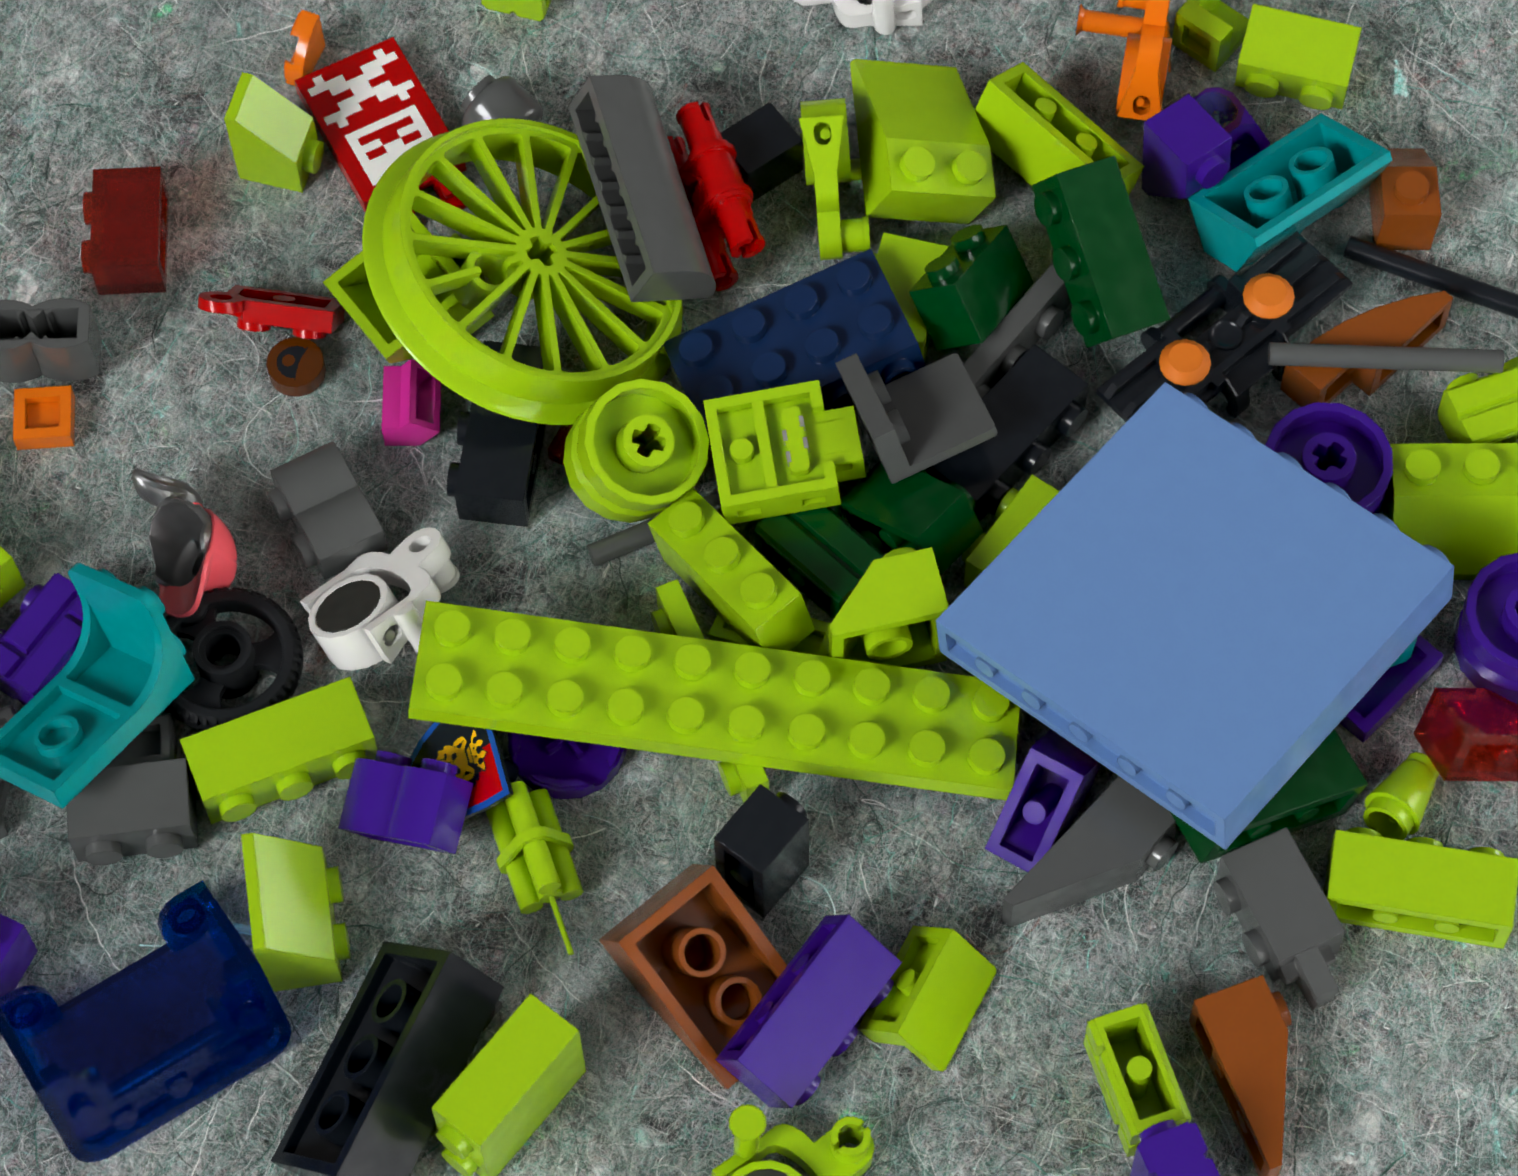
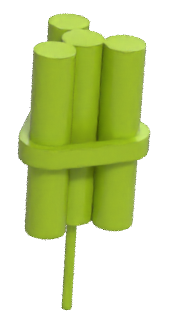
M516 781L511 783L514 795L485 811L500 852L496 862L500 872L508 875L521 914L534 913L543 907V903L550 902L568 955L571 956L574 954L556 900L559 898L562 901L573 900L584 892L570 854L574 849V844L571 836L568 833L562 832L548 790L537 789L529 793L525 782Z

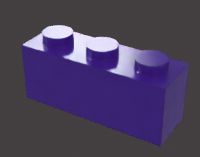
M849 914L825 916L715 1060L768 1107L792 1109L794 1105L799 1106L803 1104L817 1090L821 1082V1077L818 1074L831 1056L837 1057L853 1042L858 1032L855 1024L867 1008L872 1009L876 1007L890 993L894 985L891 977L902 962Z

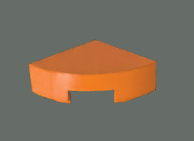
M301 10L298 13L290 35L299 38L296 51L291 61L285 60L284 62L286 83L295 86L294 80L313 72L326 46L320 16L305 10Z

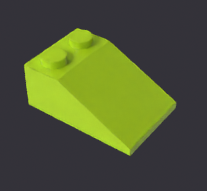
M853 59L850 63L866 216L868 218L970 224L996 198L990 144L957 68Z

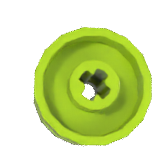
M641 378L615 385L577 417L565 439L563 464L570 487L586 507L606 519L633 523L655 517L696 485L707 465L709 437L702 415L685 394L665 382Z

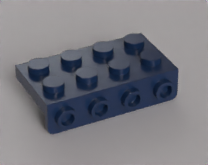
M871 248L673 337L663 345L685 395L703 417L708 437L709 433L703 400L819 380L824 410L826 411L853 406L835 363L857 353L866 373L869 374L878 370L885 385L926 366L919 344Z

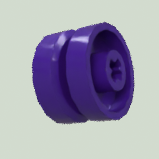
M1315 402L1293 409L1274 425L1265 446L1276 453L1284 452L1289 454L1301 465L1303 470L1320 481L1338 485L1349 495L1353 502L1372 514L1381 513L1393 474V452L1382 428L1365 413L1341 403Z
M1518 553L1500 556L1480 570L1465 597L1463 609L1456 623L1453 646L1460 670L1476 689L1498 701L1518 704Z

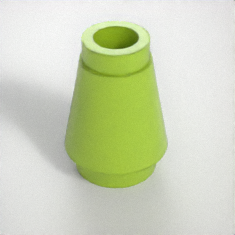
M1410 753L1406 760L1366 797V809L1363 813L1366 825L1370 829L1380 832L1382 837L1404 840L1407 835L1415 834L1419 830L1436 784V779L1440 775L1438 764L1423 753Z

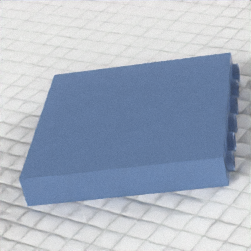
M1164 382L935 621L939 650L942 654L1226 850L1451 600L1454 565L1437 548L1428 544L1421 545L1402 533L1397 525L1385 515L1380 513L1372 514L1353 502L1349 495L1338 485L1330 482L1324 483L1303 470L1301 465L1289 454L1284 452L1276 453L1260 443L1243 425L1237 422L1229 423L1216 415L1196 395L1188 392L1182 393Z

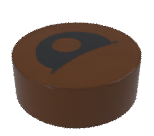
M299 337L284 339L271 349L267 357L266 365L270 381L274 388L284 395L299 397L310 394L322 384L325 378L326 367L320 348L309 339Z

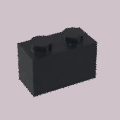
M760 784L714 837L716 869L741 902L765 918L809 866V819L806 817L805 809L793 797L784 792H778L775 795Z

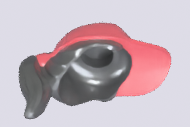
M134 469L132 480L138 495L143 500L157 507L150 526L149 545L156 566L153 577L159 583V598L165 606V613L169 616L176 618L190 617L197 611L205 591L213 592V589L229 588L234 581L237 571V549L233 536L228 527L216 514L209 509H204L200 495L191 486L174 478L157 475L141 469Z

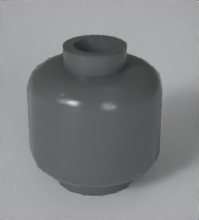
M488 75L467 94L461 103V108L465 111L462 117L463 126L478 121L503 118L540 122L543 117L541 103L512 76H502L495 79L492 75Z

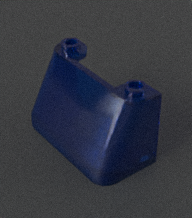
M203 880L174 896L160 911L157 923L159 932L166 943L165 945L58 1007L52 995L45 988L37 985L22 986L0 997V1033L68 1150L77 1160L87 1163L99 1162L114 1155L270 1062L284 1051L290 1041L292 1033L290 1023L258 960Z

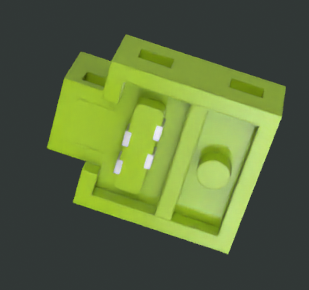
M819 380L703 400L723 517L730 524L842 505L838 482L866 477L854 406L825 411Z

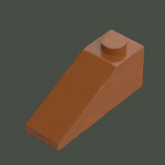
M1260 975L1195 999L1189 1023L1258 1176H1278L1283 1160L1288 1050L1287 1027L1291 1026L1292 1021L1288 1006L1279 991L1271 993L1264 976Z

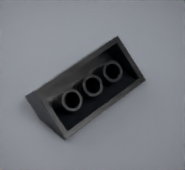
M384 941L271 1162L299 1176H411V1171L425 1143L433 1137L437 1130L431 1108L467 1067V1060L481 1032L488 1027L494 1017L495 1005L504 987L451 951Z

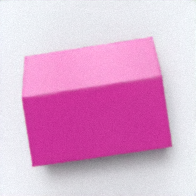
M410 359L402 366H384L381 429L385 446H421L440 432L441 382L413 359Z

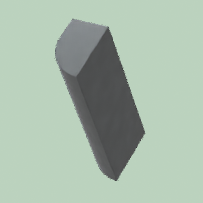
M629 75L589 76L568 106L630 301L645 302L711 298L716 290V282L650 85L641 78Z

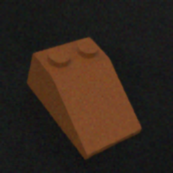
M691 864L601 937L599 941L640 995L723 1088L729 1089L739 1080L715 1059L787 967V964L714 865Z

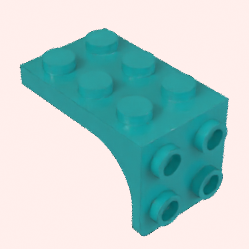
M79 562L68 571V575L79 595L83 611L82 630L76 649L65 667L0 729V778L62 809L195 680L184 658L186 649L180 639L171 632L163 616L165 606L161 599L145 586L134 587L118 580L116 576L104 568L95 570Z

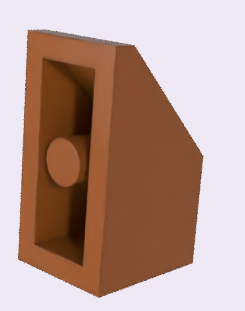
M1386 148L1391 152L1392 161L1369 186L1373 243L1391 250H1430L1442 216L1437 166L1423 148Z

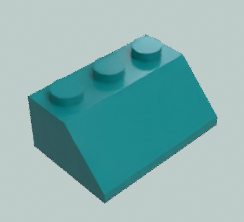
M1320 113L1228 172L1217 185L1209 189L1203 188L1188 198L1204 252L1236 272L1245 266L1255 263L1262 255L1284 242L1296 231L1301 233L1307 226L1333 209L1343 206L1350 198L1369 187L1391 163V152Z

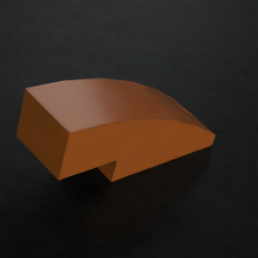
M1446 291L1412 296L1378 306L1340 323L1312 340L1310 344L1423 347L1445 327L1453 297ZM1285 366L1280 390L1300 407L1315 402L1330 403L1352 382L1368 396H1371L1397 370Z

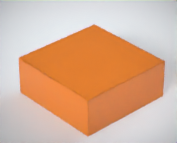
M71 385L14 389L13 441L17 450L75 446V394Z

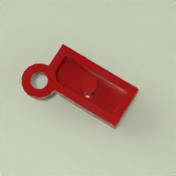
M235 285L228 292H203L198 297V308L207 312L236 316L239 329L265 332L271 330V326L293 329L292 334L294 336L304 339L325 338L327 333L332 334L344 322L345 309L336 298Z

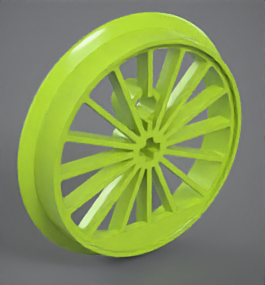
M511 118L489 119L461 126L452 131L428 138L404 152L381 176L369 199L362 232L363 260L370 289L386 323L408 353L434 378L463 398L492 412L537 424L573 425L577 417L599 397L619 383L641 378L660 382L671 365L663 345L667 340L681 334L683 321L682 300L631 302L627 288L600 276L623 277L616 256L585 253L612 245L608 229L563 241L600 207L578 136L565 129L542 122ZM495 160L516 162L521 206ZM473 161L495 203L454 165ZM534 167L557 176L542 224ZM434 176L476 216L421 191L419 186L428 178ZM569 182L586 193L592 200L553 234L552 230ZM412 210L475 240L414 233L411 229ZM416 254L466 260L456 272L426 279L422 274ZM480 274H483L486 277H488L492 284H488L479 278ZM453 290L458 302L471 310V312L458 322L444 309L435 295ZM512 293L517 296V301L500 352L498 353L469 334L467 330L486 312L495 309ZM597 298L648 321L644 340L639 338ZM530 299H534L543 369L517 362L512 358ZM553 308L588 371L565 372L561 369ZM579 311L629 357L619 363L609 365Z

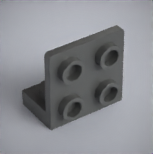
M857 353L835 363L853 406L892 484L985 442L998 434L993 419L963 362L956 353L948 355L886 385L878 370L869 374L866 373Z

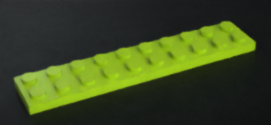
M426 601L408 718L1006 801L1014 785L1020 707L973 676Z

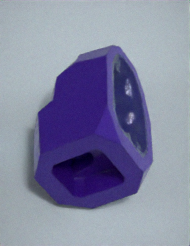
M1220 87L1206 88L1194 97L1232 137L1230 171L1269 147V140L1233 92Z

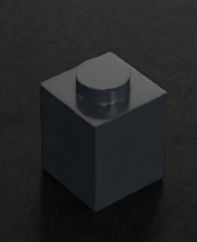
M771 102L721 132L722 138L735 147L737 154L735 161L744 183L748 184L753 191V201L803 171V140Z

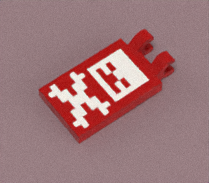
M394 37L294 80L297 94L309 115L313 117L318 131L365 212L376 184L388 167L399 156L428 138L449 132ZM466 162L454 165L461 173L467 170ZM431 176L419 186L421 191L432 186L440 200L461 210L467 207L434 176Z

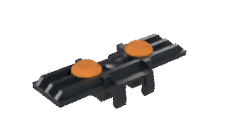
M1296 231L1241 276L1236 274L1229 280L1220 274L1214 276L1207 282V290L1171 317L1170 320L1166 321L1159 328L1149 327L1140 337L1146 351L1097 388L1096 394L1127 422L1166 382L1182 393L1188 392L1196 395L1205 404L1221 392L1228 402L1226 407L1228 414L1236 418L1250 405L1249 390L1252 385L1271 370L1274 378L1282 381L1285 366L1268 365L1269 342L1290 343L1288 340L1290 336L1352 288L1353 283ZM1222 308L1227 313L1195 340L1182 339L1218 309Z

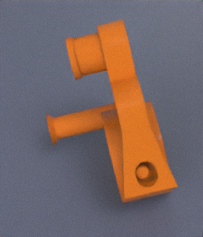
M1118 0L1117 7L1119 8L1129 7L1145 10L1144 18L1087 10L1080 4L1076 35L1081 31L1127 38L1116 105L1117 117L1146 121L1162 111L1167 73L1171 72L1170 53L1172 39L1170 38V25L1168 21L1170 0Z

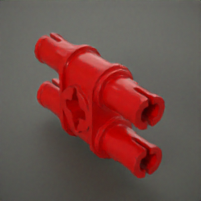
M691 102L681 107L676 113L677 123L681 126L690 154L688 155L685 141L682 137L676 136L673 139L672 136H667L716 282L717 292L732 287L739 279L738 272L734 269L724 239L726 238L729 252L734 258H739L740 255H742V258L753 257L764 249L766 243L759 231L751 209L753 191L748 184L744 183L735 161L737 156L735 147L722 138L712 116L710 105L707 102H702L701 105L698 102Z

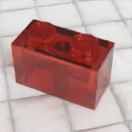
M161 167L93 169L92 191L84 192L83 194L84 221L86 225H91L90 240H82L81 262L84 274H92L99 295L166 292L169 194Z

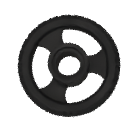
M228 587L213 589V592H204L197 611L190 617L176 618L169 615L165 617L173 634L178 638H187L193 641L192 654L201 677L192 689L180 693L166 707L167 711L179 721L185 722L186 725L198 730H207L285 701L293 696L303 670L302 642L291 617L271 598H266L265 595L255 591L249 592L243 588L233 587L232 590H229ZM225 612L245 613L264 621L272 628L274 633L266 640L252 643L248 632L241 625L232 621H216L217 614ZM222 655H239L237 660L230 665H214L216 659ZM260 670H268L277 674L269 688L257 698L240 706L222 708V698L234 699L247 694L257 683Z

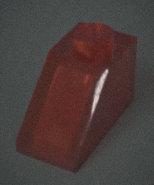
M1435 688L1414 731V735L1444 781H1518V704L1486 688Z

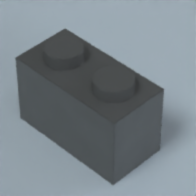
M186 758L105 767L66 805L68 841L78 862L87 861L93 865H110L121 861L123 856L148 854L155 858H169L181 854L183 849L199 847L195 782Z

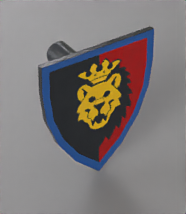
M433 722L418 741L410 756L412 759L411 767L420 768L423 758L447 762L458 766L456 777L474 783L465 819L486 811L514 795L511 783L516 781L519 768L513 761L503 758L496 730Z

